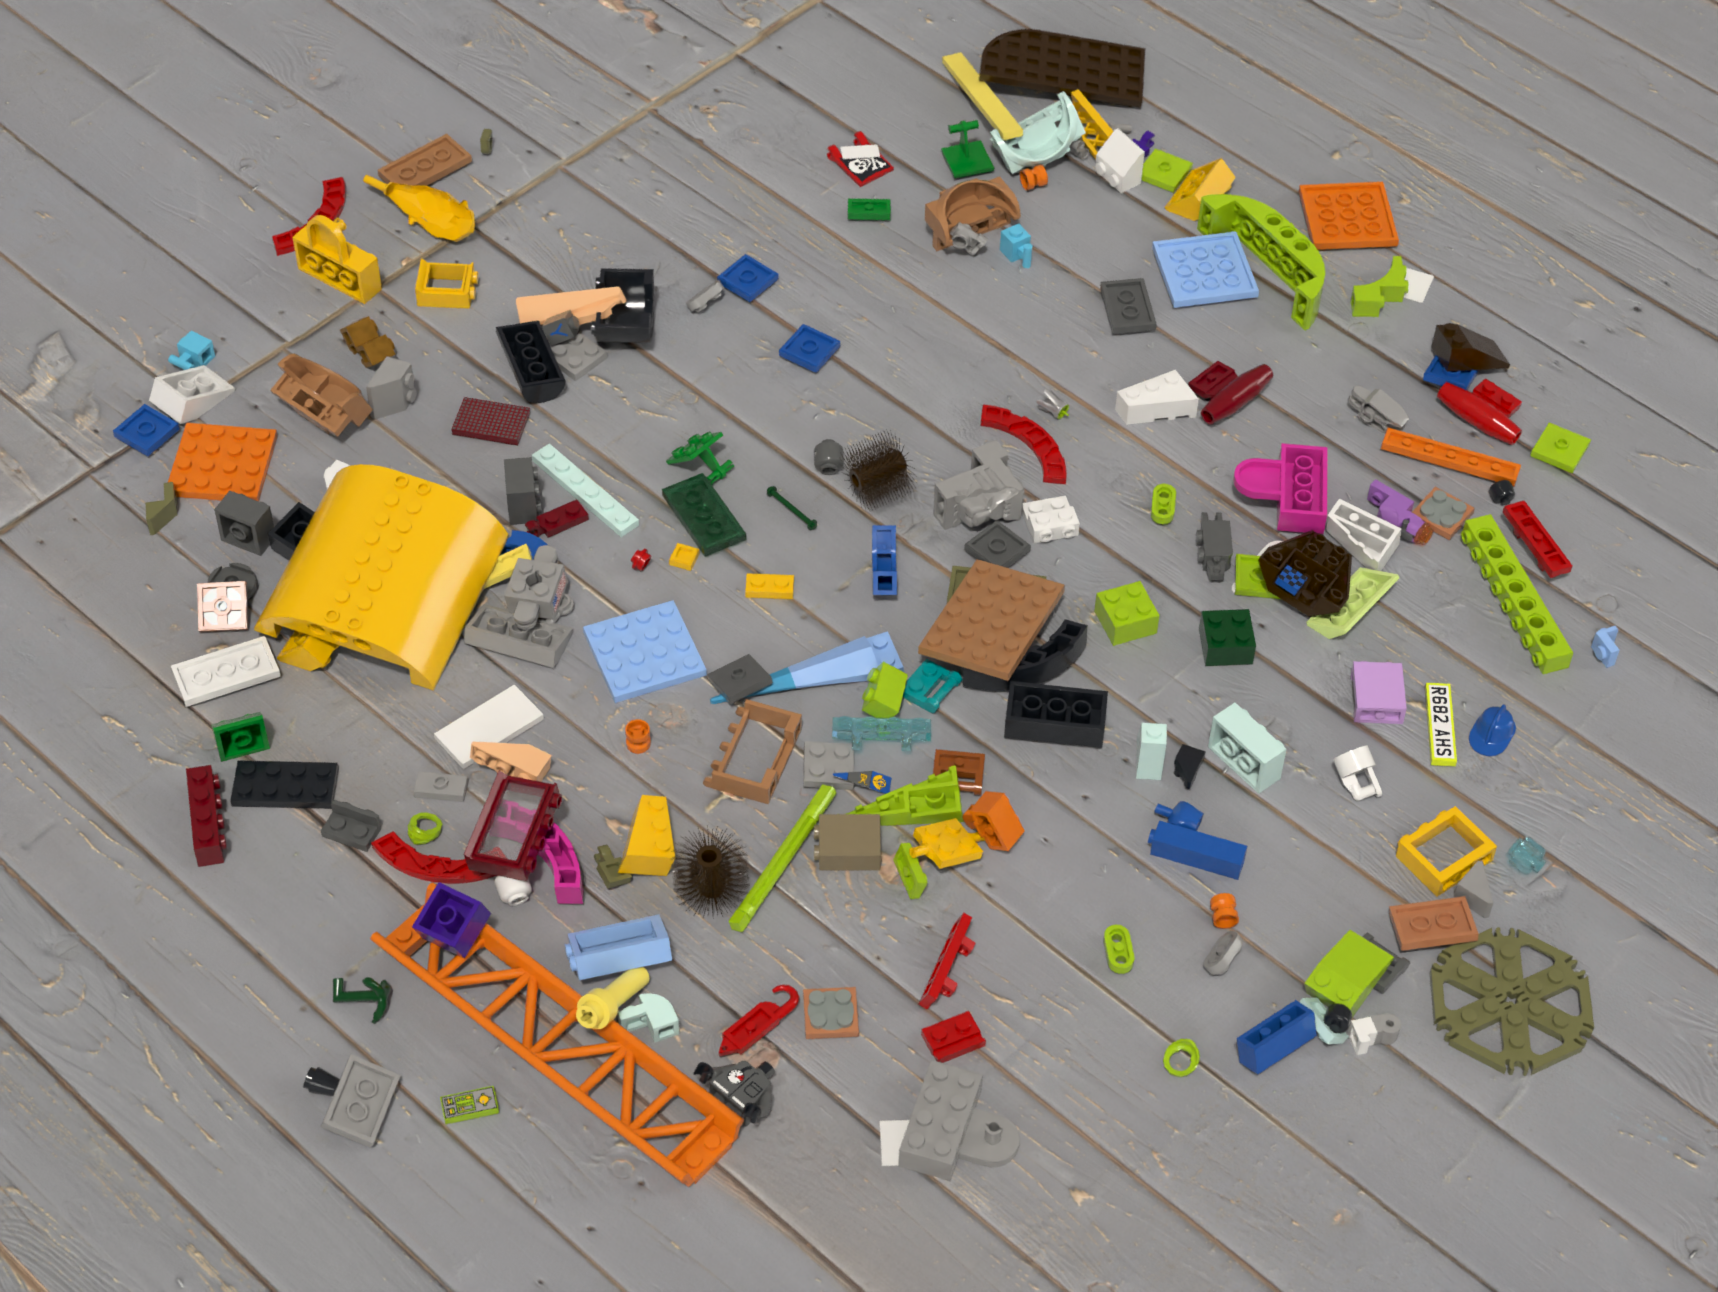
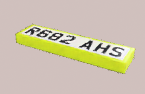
M1426 683L1425 698L1431 765L1456 767L1457 755L1451 685Z

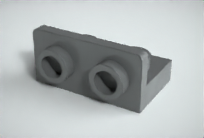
M333 800L331 803L332 813L321 829L322 837L368 852L372 845L371 842L376 839L381 830L379 815L372 810H364L348 802Z

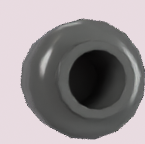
M832 439L823 440L814 448L815 468L824 475L836 474L844 465L843 447Z

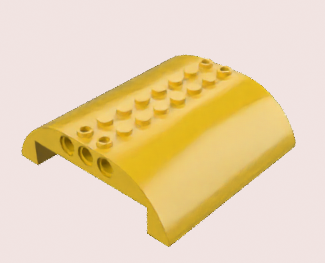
M359 464L342 468L333 477L254 626V631L277 638L282 627H286L409 668L412 684L434 691L509 535L502 524L484 507L448 487L382 466Z

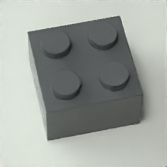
M532 457L504 459L510 525L525 524L531 520L536 521L537 513H542L541 500L536 499L540 497L539 482H534V480H539L538 467L533 466Z
M229 491L214 509L221 541L262 556L270 546L268 533L274 527L270 506L264 502L248 498L244 494Z

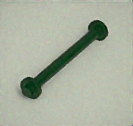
M775 486L767 489L769 497H775L807 524L809 530L816 529L817 521L815 519L810 520L776 492L777 488Z

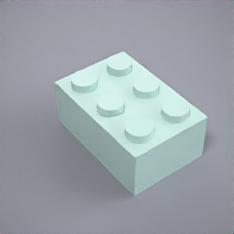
M1233 703L1213 717L1208 747L1258 794L1281 779L1287 750L1281 741L1276 740L1267 732L1263 725L1258 724L1245 709H1242L1236 703Z

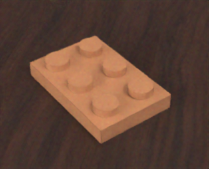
M1465 896L1389 906V916L1401 951L1478 941L1479 933Z

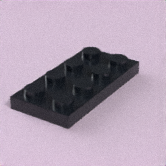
M237 760L230 800L231 806L332 809L331 803L335 795L338 763Z

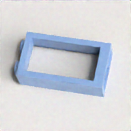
M660 915L569 933V944H565L566 956L569 960L571 971L577 972L579 980L672 961L669 937Z

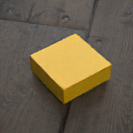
M677 543L669 558V565L691 571L700 555V551L698 548Z

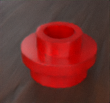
M647 549L637 550L632 556L631 562L633 563L632 568L634 570L642 571L648 565L652 556L648 554Z

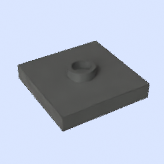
M996 520L964 545V550L978 560L1009 568L1030 552L1031 545Z
M750 654L707 674L708 681L730 704L773 683L772 677Z

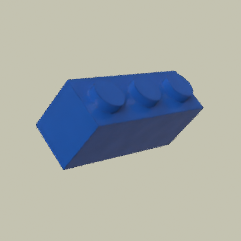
M1295 1000L1237 1037L1240 1063L1258 1075L1316 1037L1314 1011Z

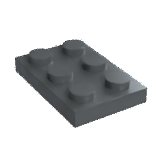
M1144 278L1101 282L1100 289L1113 334L1156 330L1157 323Z

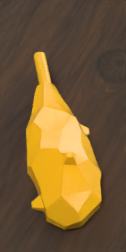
M369 175L364 176V183L383 191L404 213L409 215L408 224L413 225L418 222L433 236L456 242L474 233V212L468 207L466 200L460 203L448 192L426 185H405L394 182L386 184Z

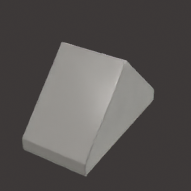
M1477 861L1457 884L1454 898L1465 896L1468 906L1472 911L1483 918H1489L1493 899L1483 861Z

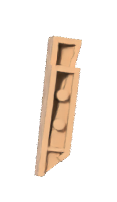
M609 287L517 297L516 305L520 323L539 320L542 325L547 318L571 310L573 316L577 317L581 325L596 321V312H601V320L608 318L612 314L611 308L617 304H624L627 299L620 287Z

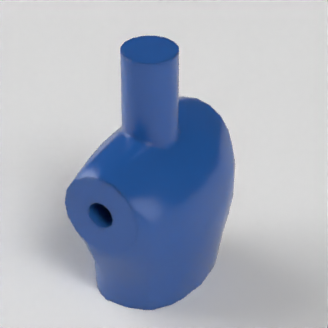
M1180 801L1173 809L1158 803L1155 809V813L1168 818L1167 823L1195 831L1198 830L1204 815L1203 812L1185 801Z

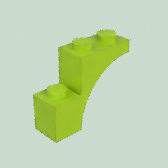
M1402 256L1392 257L1390 270L1381 279L1370 284L1353 285L1350 300L1352 317H1379L1380 308H1384V302H1403L1404 293H1408L1409 283L1408 280H1405L1406 265L1402 263Z

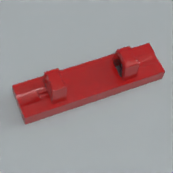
M1525 500L1504 506L1502 513L1513 526V533L1518 539L1522 538L1538 560L1537 566L1542 572L1545 570L1550 578L1571 572L1573 565Z
M964 912L954 922L918 1005L925 1009H928L931 1003L937 1000L939 993L950 997L955 992L958 983L947 977L957 952L967 957L975 946V942L965 936L973 917Z

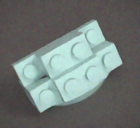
M1064 91L1057 94L1059 101L1018 123L1023 129V136L1003 140L997 129L990 132L992 145L1000 153L1006 168L1012 174L1024 170L1026 166L1032 169L1037 165L1045 167L1055 159L1063 157L1066 152L1070 151V144L1086 133L1071 100ZM1056 121H1060L1058 128L1055 125Z

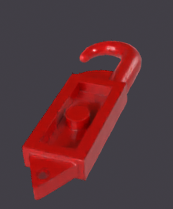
M784 984L774 987L772 989L773 993L785 991L790 995V999L781 1007L772 1002H760L722 1033L723 1040L719 1049V1056L734 1053L741 1055L775 1028L779 1021L798 1005L799 995L795 988Z

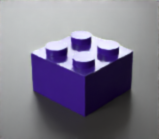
M438 882L412 928L423 939L465 959L490 917L491 912L482 902Z

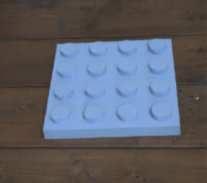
M1236 231L1154 241L1152 244L1155 258L1174 308L1256 298L1259 295V289Z
M674 600L583 627L585 638L615 703L707 676L706 667Z

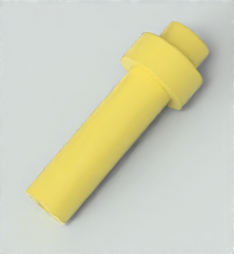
M644 967L627 970L604 989L594 988L579 999L577 1004L576 1017L578 1022L585 1028L601 1029L616 1018L618 1007L649 983L650 978L647 970Z

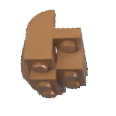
M1000 176L988 181L976 178L958 183L949 189L941 191L939 199L925 204V221L933 230L932 246L936 251L953 246V236L950 234V231L958 222L970 225L977 234H984L1011 224V218L1013 220L1021 218L1018 200ZM986 205L993 206L994 208L988 209Z
M289 354L277 364L284 374L270 391L289 404L297 414L327 434L331 432L338 437L350 422L359 427L373 410L364 400L361 390L356 385L316 362L300 357L297 354Z

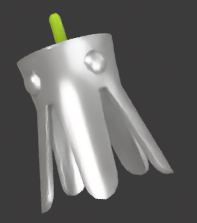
M1047 389L1044 390L1049 398L1046 402L1042 400L1036 401L1037 404L1042 406L1038 407L1039 409L1052 413L1057 419H1061L1065 415L1069 416L1067 413L1069 404L1061 401L1052 389L1051 392Z

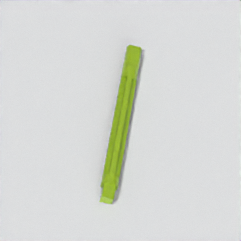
M821 785L795 826L728 921L732 930L743 932L770 890L813 829L814 824H817L819 821V814L825 812L836 796L837 792L832 786Z

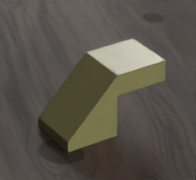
M173 482L164 483V500L145 502L146 521L150 535H155L178 515L177 497Z

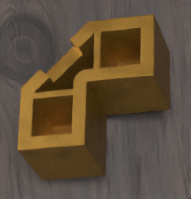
M369 316L339 329L349 350L354 355L359 353L362 357L361 363L366 368L384 361L386 356L392 357L396 355L393 341L389 337L387 338L386 334L378 335V327Z

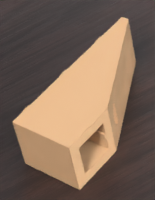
M471 743L470 758L477 764L485 765L497 773L500 770L509 776L541 782L550 769L552 755L530 744Z

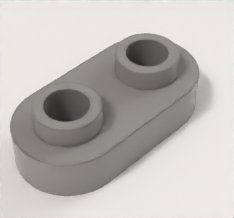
M720 280L711 283L686 302L690 311L696 310V312L703 310L708 306L707 301L710 299L713 301L723 294L721 291L724 287Z
M1229 931L1218 939L1203 963L1211 975H1221L1229 969V964L1242 948L1243 939L1236 931Z

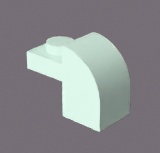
M651 993L639 995V1005L628 1006L618 1011V1023L629 1032L647 1026L654 1043L679 1035L677 1015L671 1003L660 995Z

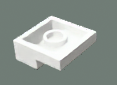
M1066 495L1023 503L1021 512L1033 543L1078 536L1080 523L1074 507H1070Z

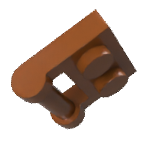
M936 749L933 774L937 776L948 771L949 767L956 765L958 777L975 779V782L958 781L960 791L974 792V795H981L985 754Z

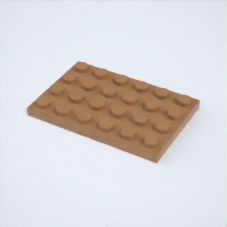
M977 559L918 646V654L1009 681L1062 597L1065 585Z

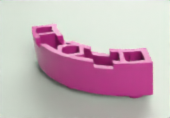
M503 800L502 808H498L495 815L494 827L492 830H489L490 837L509 839L523 845L536 810L530 811L519 807L518 803ZM553 822L552 828L547 830L545 835L544 848L542 851H539L538 855L547 863L554 875L557 903L583 904V883L577 856L565 833Z

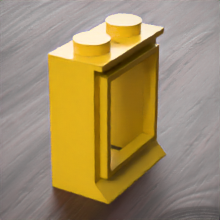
M421 258L415 286L417 306L470 309L471 300H475L476 296L474 284H478V271L474 270V262H471V264L430 263ZM429 279L463 280L461 289L427 287Z

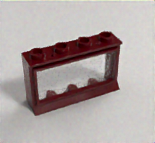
M499 770L464 852L469 870L527 882L530 872L533 873L536 868L537 855L544 848L547 830H550L553 826L555 810L559 809L562 803V794L559 792L557 783L549 784L509 776Z

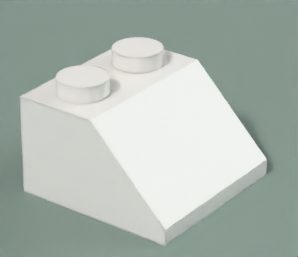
M1116 129L1098 151L1095 170L1112 187L1123 193L1141 184L1145 152L1122 131Z

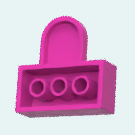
M1281 443L1279 460L1251 458L1237 465L1233 482L1241 494L1251 499L1277 500V530L1303 533L1313 530L1316 533L1324 534L1327 519L1328 447Z

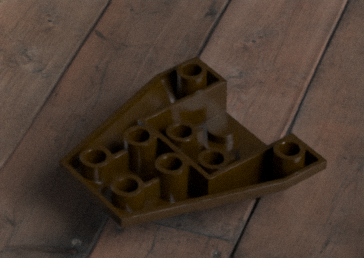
M1311 530L1272 545L1258 559L1268 591L1307 616L1337 613L1349 599L1352 555L1320 533ZM1287 565L1307 577V580L1295 596L1275 583Z

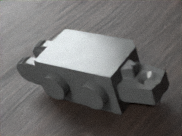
M1202 512L1201 529L1196 531V543L1200 544V547H1198V561H1202V569L1207 571L1209 580H1223L1225 571L1231 568V556H1233L1230 521L1223 520L1222 512H1216L1215 520H1208L1207 512Z

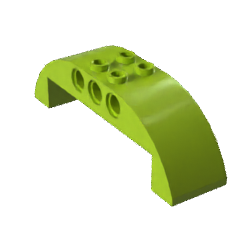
M1213 194L1201 197L1197 230L1203 235L1236 231L1239 240L1295 292L1291 318L1304 331L1308 330L1318 315L1325 279V264L1313 243L1283 215L1255 199L1230 194Z

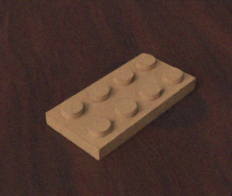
M445 134L378 169V176L386 184L394 182L405 185L427 186L471 163L472 156L448 134Z

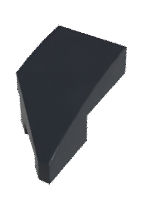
M1182 744L1175 757L1174 764L1176 766L1174 774L1176 777H1182L1185 781L1184 786L1190 789L1196 779L1197 771L1204 761L1206 751Z

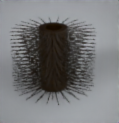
M876 436L878 444L876 441L875 445L872 442V447L869 443V448L866 443L867 449L864 446V450L861 452L858 447L859 453L855 448L856 454L853 456L850 452L852 457L849 459L845 455L848 461L847 465L850 468L847 471L849 473L847 476H850V480L844 481H851L854 491L856 489L857 494L859 491V496L860 493L861 496L865 495L866 504L867 501L869 504L871 501L874 506L873 500L876 503V499L879 497L882 501L881 496L884 499V495L887 493L890 497L889 492L893 497L892 491L894 494L895 490L898 493L896 489L898 488L901 493L900 487L904 491L903 486L906 489L904 484L907 481L910 484L908 480L910 477L906 472L909 465L906 464V461L913 460H905L906 458H904L905 456H903L902 451L900 452V438L899 450L894 449V439L892 444L890 436L889 440L886 436L887 442H885L886 440L883 437L884 443H882L881 437L880 443Z
M708 832V845L703 834L704 841L702 838L698 847L696 844L692 845V847L696 848L695 851L691 847L687 848L684 846V848L691 850L696 855L688 854V852L684 853L683 850L680 852L679 850L676 851V853H682L683 855L687 854L690 858L685 859L684 856L681 858L679 856L674 860H688L691 863L684 864L683 862L681 864L680 862L677 864L675 862L671 865L674 868H680V866H689L691 868L686 870L685 868L683 870L682 868L680 870L677 868L671 872L677 875L676 877L679 880L678 886L679 884L681 886L687 883L692 884L687 888H675L678 892L679 890L682 892V890L686 891L687 889L694 888L693 891L684 893L680 897H686L690 893L699 891L690 899L694 898V903L696 902L697 904L700 901L702 908L705 899L707 904L709 903L710 905L711 898L713 914V898L716 910H718L717 904L718 902L719 904L724 901L723 898H726L730 903L732 902L723 893L728 895L729 890L732 892L736 891L737 894L744 892L728 888V886H737V888L744 886L743 888L750 886V884L741 883L750 878L747 877L748 875L742 877L745 871L742 868L744 869V864L747 865L748 863L744 858H740L738 861L737 859L736 861L729 860L735 856L748 855L744 852L742 855L740 852L738 855L727 856L728 853L739 850V847L738 849L732 848L729 852L722 853L728 847H732L733 843L725 848L723 847L721 850V847L727 841L725 840L721 845L717 841L715 845L714 840L711 838V845H709ZM735 862H737L738 864L741 863V862L743 863V864H742L743 866H741V864H740V866H739V865H738V866L736 865V867H735V866H734V867H733V866H729V865L732 864V863H735ZM732 869L739 870L736 873L730 872ZM686 871L690 872L691 874L686 876L682 873ZM734 875H735V876H736V875H738V876L741 875L738 879H734V878H731V877H730V876H734ZM685 877L691 878V880L687 882L683 881ZM736 880V882H740L742 880V882L739 883L740 885L733 884L731 881L734 882Z

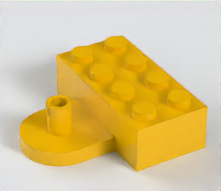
M323 215L314 216L303 229L293 236L298 269L366 304L382 290L377 257L346 241L342 231L347 227L342 219L336 218L332 221Z

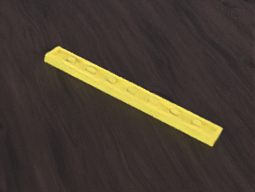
M961 52L942 57L944 66L993 128L998 130L1003 140L1023 136L1022 127L985 81L979 80V74Z

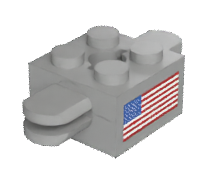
M543 545L538 547L533 560L517 559L504 597L508 611L513 613L515 624L519 629H532L538 617L555 620L568 579L564 564H557L559 559L556 549L552 546Z

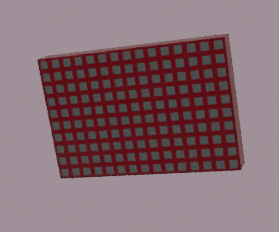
M464 397L451 429L452 435L518 446L530 415V408Z

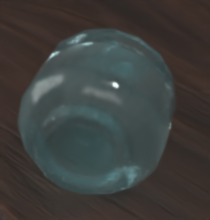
M1519 837L1507 851L1510 855L1508 858L1509 862L1524 874H1530L1533 870L1538 873L1547 862L1543 859L1546 850L1530 837L1523 839Z

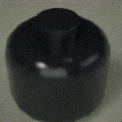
M1508 480L1497 481L1489 488L1493 502L1496 504L1508 505L1515 497L1513 486Z
M1332 1004L1327 1008L1323 1022L1333 1033H1344L1349 1029L1352 1012L1343 1004Z

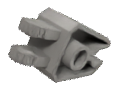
M1361 385L1353 387L1348 403L1359 411L1357 416L1361 422L1386 434L1387 428L1399 431L1405 428V424L1409 420L1406 412L1401 405L1384 391L1374 389L1371 392Z

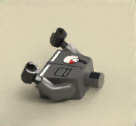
M747 1061L721 1067H711L705 1062L698 1063L693 1074L701 1075L699 1081L702 1084H705L707 1080L710 1081V1093L744 1119L743 1125L747 1127L750 1123L755 1124L757 1119L769 1114L773 1100L769 1078L775 1073L770 1063L764 1061L757 1068H754Z

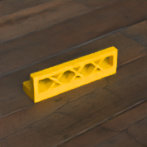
M1078 89L1071 92L1073 106L1081 123L1087 124L1086 128H1084L1086 133L1082 135V141H1084L1085 147L1096 159L1098 153L1096 150L1097 146H1103L1114 131ZM1088 134L1096 135V139H1087L1086 137Z

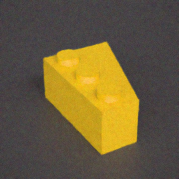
M642 795L633 813L618 873L667 876L672 866L671 864L674 862V859L671 858L675 856L667 799L664 796Z

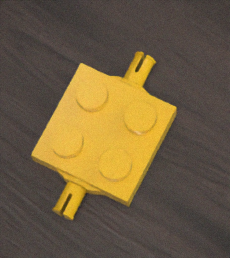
M954 818L915 828L913 837L920 846L911 847L909 853L912 858L925 855L933 860L941 869L981 859L983 850L976 842L984 841L985 839L980 837L978 832L968 833L961 823Z

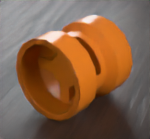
M1043 165L1034 166L1031 170L1024 169L1020 171V181L1023 188L1028 191L1037 185L1039 187L1047 185L1048 176Z
M635 719L627 723L625 727L627 749L635 754L646 752L651 745L649 724L641 719Z
M1221 893L1213 896L1210 900L1211 910L1214 912V925L1220 929H1227L1237 925L1239 916L1235 910L1236 900L1234 895Z

